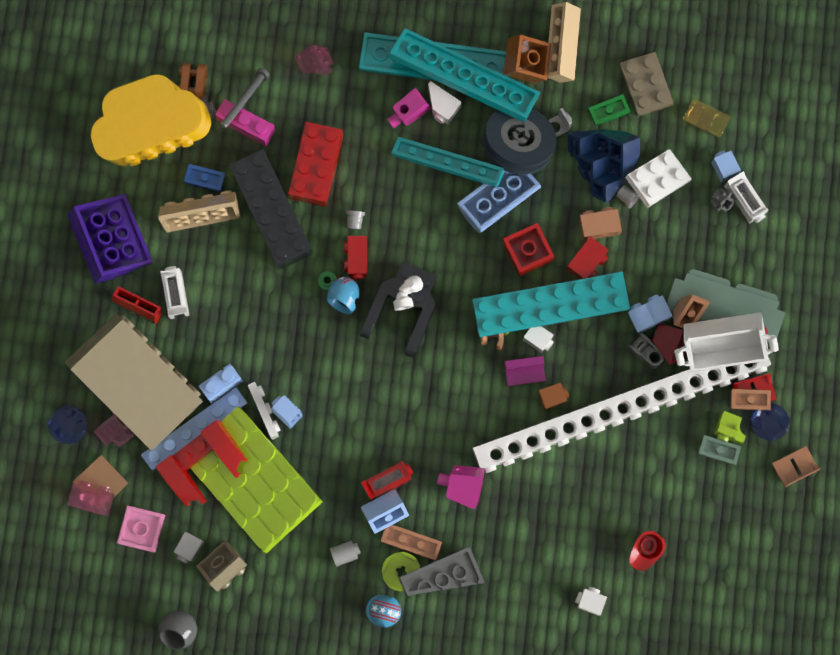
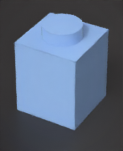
M721 151L714 155L715 158L711 163L720 182L731 179L740 173L741 169L732 151Z

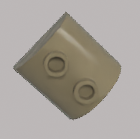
M224 540L196 567L207 582L218 592L220 589H226L230 585V580L235 576L242 575L247 564L233 547Z

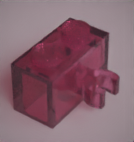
M80 480L79 484L74 482L67 505L108 517L114 494L110 493V488L99 486L96 489L92 488V483L82 480Z

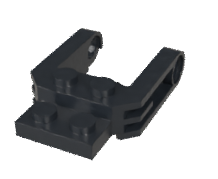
M402 262L396 277L382 282L363 325L360 337L369 340L372 329L378 322L387 298L391 297L395 300L397 293L400 292L398 289L405 283L404 281L410 276L417 275L421 278L423 287L418 292L408 294V297L412 298V308L422 310L404 353V355L414 358L435 309L431 291L437 276Z

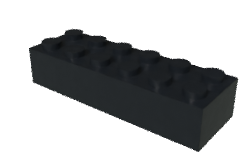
M264 149L230 164L229 167L278 270L313 255L312 249Z

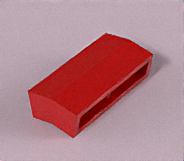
M119 286L113 294V302L156 324L162 315L160 306ZM121 296H123V297H125V298H127V299H129V300L135 302V304L132 303V302H130V301H128V300H126V299H124V298H122ZM140 305L143 306V307H145V308H147V309H149V310H151V311H153V312H155V313H152V312H150V311H148V310H146V309L140 307Z

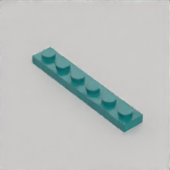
M402 137L397 138L392 150V156L497 188L504 173V168Z

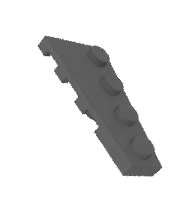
M466 547L398 577L405 596L485 583L470 547Z

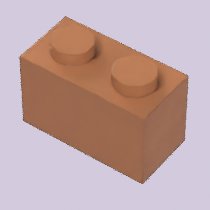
M607 207L601 209V212L595 213L593 210L583 212L579 217L583 241L588 240L590 236L593 239L620 235L622 232L618 209Z

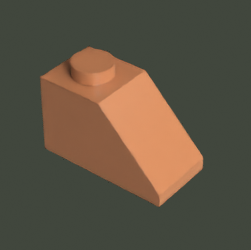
M693 294L681 297L673 310L674 325L684 329V324L698 322L709 305V301Z

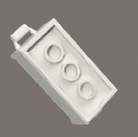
M759 312L684 324L685 346L676 349L674 352L677 365L690 366L691 372L769 361L768 354L778 351L779 348L776 335L765 334L762 313ZM767 339H769L770 349H768ZM683 351H686L688 361H684Z

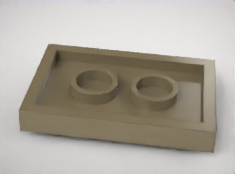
M656 52L619 64L637 117L673 106L674 103Z

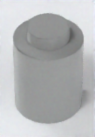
M352 540L330 548L336 567L358 559L357 555L361 554L358 544H353Z

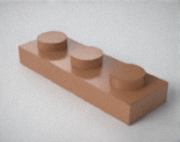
M395 525L385 528L381 538L383 543L435 561L442 544L441 541Z

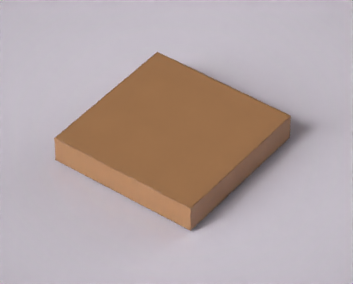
M102 455L73 481L99 510L128 484Z

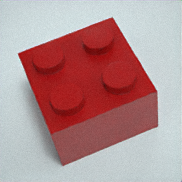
M538 223L503 238L502 244L518 277L554 260L552 250Z

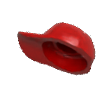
M654 531L643 532L636 539L630 553V565L639 571L650 568L663 555L666 549L664 538Z

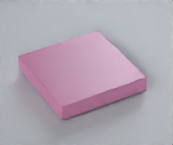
M127 505L117 543L156 553L165 515Z

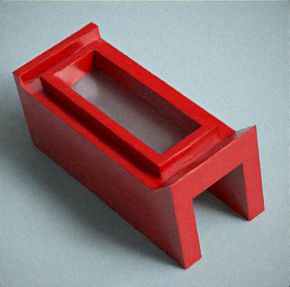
M401 461L361 483L370 501L412 480L411 475L413 471L409 464L405 465Z

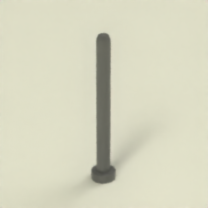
M259 68L256 71V78L221 122L222 128L225 129L230 125L260 83L269 78V72L266 69Z

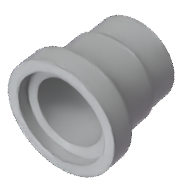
M625 185L621 187L616 196L628 208H631L639 198L635 191Z
M346 210V215H348L347 228L361 229L365 212Z

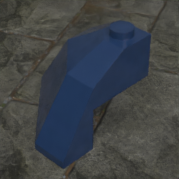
M607 129L568 133V151L571 157L575 156L579 163L577 168L583 179H587L591 185L590 192L593 197L603 202H609L627 181L625 177L633 172L640 156V137L629 132Z

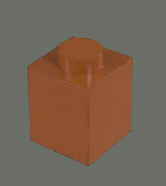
M561 383L538 391L544 411L565 404L569 397L566 386L562 387Z

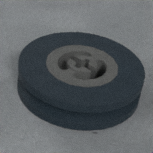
M534 109L531 110L525 122L497 110L487 122L482 137V144L486 155L496 166L504 168V171L509 173L526 175L538 172L548 164L556 146V133L549 120ZM528 140H529L531 145L526 146V144H527V142H528Z

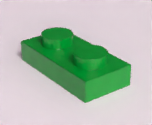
M623 94L588 108L595 127L630 113Z

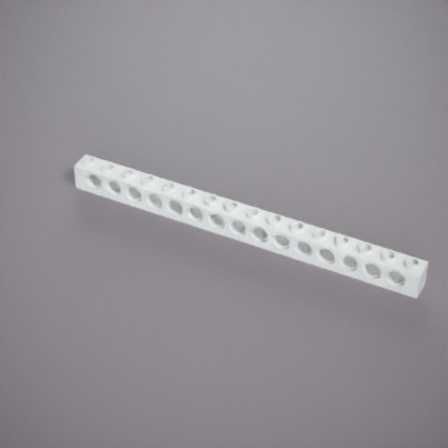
M770 360L752 363L753 366L751 368L746 367L744 364L733 366L735 369L734 374L727 373L726 367L691 372L689 369L474 447L473 453L479 468H485V472L489 473L496 470V466L503 464L505 467L515 463L514 459L519 457L522 460L533 456V452L540 451V453L551 450L550 446L558 444V447L569 443V439L576 437V440L587 437L588 432L594 431V433H599L606 430L605 426L612 424L615 427L623 424V420L629 417L630 420L641 417L643 412L648 411L649 414L660 410L659 407L666 404L667 407L677 404L679 399L684 398L685 401L696 397L695 393L702 391L703 394L713 391V387L720 385L721 388L732 384L731 380L738 378V381L749 378L750 373L756 372V374H761L767 371V367L771 365ZM708 372H714L717 375V380L711 381L708 378ZM691 378H695L698 380V387H692L690 385ZM672 385L680 386L681 393L675 394L672 391ZM654 392H661L663 394V400H656L654 398ZM636 398L644 399L645 406H637ZM618 405H625L627 413H620L617 409ZM601 411L608 412L609 419L602 420L599 413ZM584 417L589 418L591 426H583L581 419ZM563 425H572L573 432L570 434L565 433ZM548 430L553 431L555 439L548 440L545 437V432ZM534 437L537 440V445L534 447L529 446L527 438ZM510 444H517L519 452L511 453L508 446ZM493 450L501 453L499 460L491 458L490 453Z

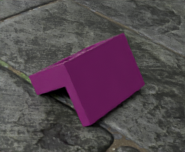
M539 356L505 361L507 386L546 381L544 357Z

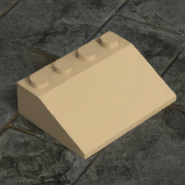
M224 191L220 193L221 195L217 196L212 194L204 195L202 199L194 200V198H187L181 203L167 202L164 204L165 206L160 207L158 217L165 231L172 232L239 219L241 215L236 193Z

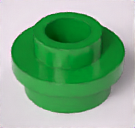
M326 271L318 277V284L321 289L328 291L331 283L337 278L332 272ZM330 278L331 282L329 284L324 283V279Z

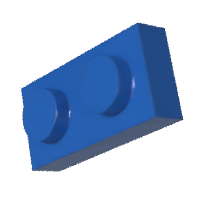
M189 164L184 183L221 192L226 174Z

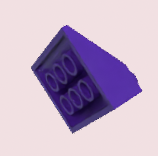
M125 194L74 206L67 215L95 284L112 280L153 263Z

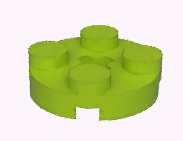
M406 552L394 553L385 560L382 566V575L385 583L395 591H403L398 579L397 568L404 566L407 573L420 568L417 559Z

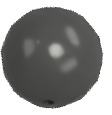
M183 610L168 612L160 620L158 633L164 645L171 649L179 650L188 647L195 640L198 628L191 614Z

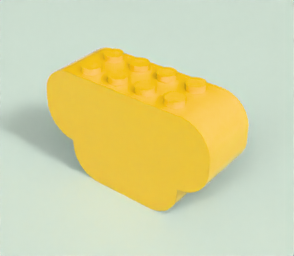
M151 75L115 88L107 93L102 103L104 116L93 125L91 139L96 153L103 159L117 166H135L140 164L141 160L157 158L158 154L164 152L169 154L176 151L178 147L192 146L193 142L207 135L211 127V118L205 103L193 93L181 90L165 76Z

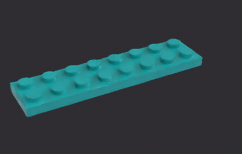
M406 28L388 58L522 122L526 121L540 94L539 91Z
M364 32L359 70L434 80L388 58L399 37ZM435 42L504 74L506 51Z
M623 272L472 299L479 338L630 310Z

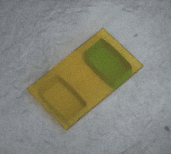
M693 98L683 120L720 138L731 116Z

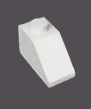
M430 81L428 91L434 118L441 124L446 123L449 125L461 108V101Z

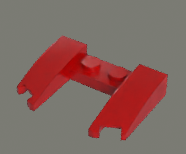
M215 420L202 430L201 434L156 466L162 477L186 506H190L189 501L199 500L200 504L207 502L187 470L213 450L235 478H238L241 474L236 471L240 462H247V458L221 421Z

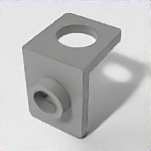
M560 108L557 116L549 120L550 123L555 122L560 125V130L556 132V137L569 131L572 124L569 113H565L563 108Z

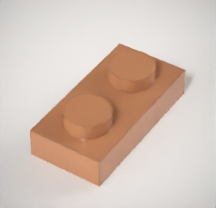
M731 389L730 409L771 410V390Z

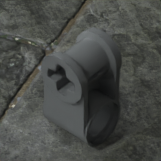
M640 333L637 340L632 345L629 344L627 348L647 367L651 369L658 368L664 356L647 336ZM657 355L659 362H651L649 356Z

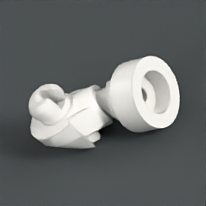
M410 276L398 289L400 292L397 293V297L393 302L394 310H405L413 307L412 298L408 297V294L422 289L423 282L419 276Z

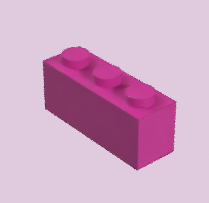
M224 99L215 114L217 121L221 123L235 104ZM243 108L228 126L266 147L276 131L273 124Z

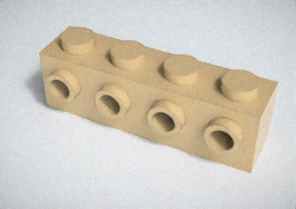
M567 2L554 4L551 9L548 42L551 43L547 78L559 83L574 81L581 9Z

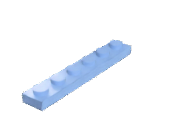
M234 388L169 434L152 451L148 449L141 456L151 470L154 471L158 464L201 434L202 430L215 420L222 421L237 406L242 408L248 403L238 389Z

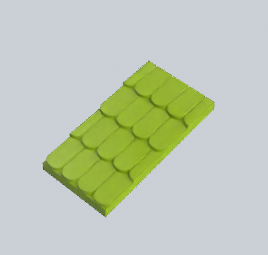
M237 406L221 422L247 458V462L241 461L236 470L241 473L240 476L235 478L214 450L192 466L191 469L264 553H268L323 501L248 415Z

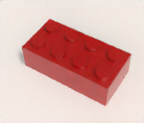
M305 122L288 193L290 199L327 207L344 136L342 129Z

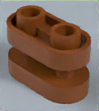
M183 63V66L179 67L181 85L178 84L177 86L181 90L193 93L200 100L204 101L207 65L198 64L197 69H192V63ZM192 77H196L195 88L191 87Z

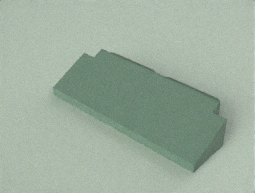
M695 269L690 270L685 275L684 281L677 278L673 280L666 302L671 313H673L681 297L693 294L709 301V305L698 321L761 312L763 324L767 329L768 335H776V338L778 337L786 312L777 310L779 301H777L778 298L775 294L743 284H738L735 288L730 287L729 280Z

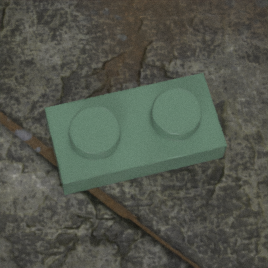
M703 435L698 454L736 465L741 446Z

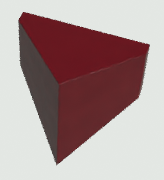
M658 324L651 342L656 345L669 365L677 362L674 351L685 346L684 330ZM683 351L684 358L687 354L686 351Z

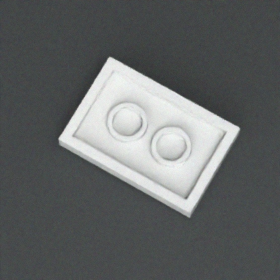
M670 149L625 177L647 208L691 181V177Z

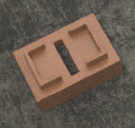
M807 446L772 463L784 488L820 470ZM791 459L794 460L797 468L799 469L801 473L800 476H798L793 464L791 463Z

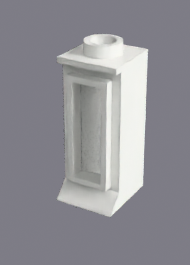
M744 171L726 183L725 188L732 192V195L736 198L734 200L749 224L753 221L758 223L766 217L764 214H766L768 208H766L747 180Z
M176 266L167 267L165 271L160 272L168 316L170 319H174V315L180 314L189 316L182 271L180 268H176Z

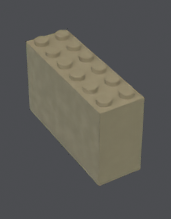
M116 313L65 363L152 451L203 401L199 398L201 394L190 383L186 385L185 383L188 380L177 369L173 371L175 367L164 356L159 357L162 353L150 342L146 344L148 339L137 328L135 330L132 329L134 325L124 315L120 317Z

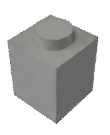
M185 532L174 553L178 554L177 559L186 564L188 560L194 562L204 541Z

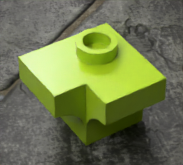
M723 411L720 414L713 435H716L717 439L722 441H731L739 445L743 444L746 436L740 431L742 418Z

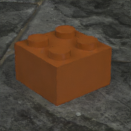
M524 35L508 38L503 75L534 84L546 81L551 43Z

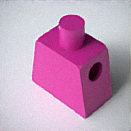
M415 88L392 107L396 113L387 120L393 128L401 122L408 126L430 111L431 108Z
M456 465L453 467L450 475L440 473L437 484L448 487L446 493L448 499L475 509L480 498L485 468Z

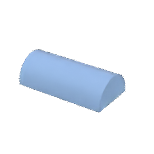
M504 171L498 188L482 184L457 204L470 225L478 233H482L540 189L541 185L531 174L519 175Z

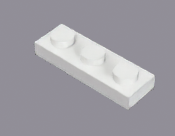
M253 382L248 387L268 433L273 440L279 437L277 432L281 430L277 421H272L270 414L273 412L269 403L265 404L262 397L265 394L261 385L257 386Z

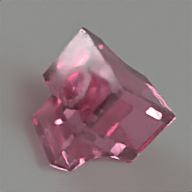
M311 45L295 55L302 73L312 74L316 72L317 74L327 75L332 72L330 66L334 63L327 47Z
M115 414L94 431L105 446L113 441L119 448L135 436Z

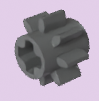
M719 188L713 193L710 202L718 212L721 209L726 212L733 207V200L736 198L728 188L725 191Z

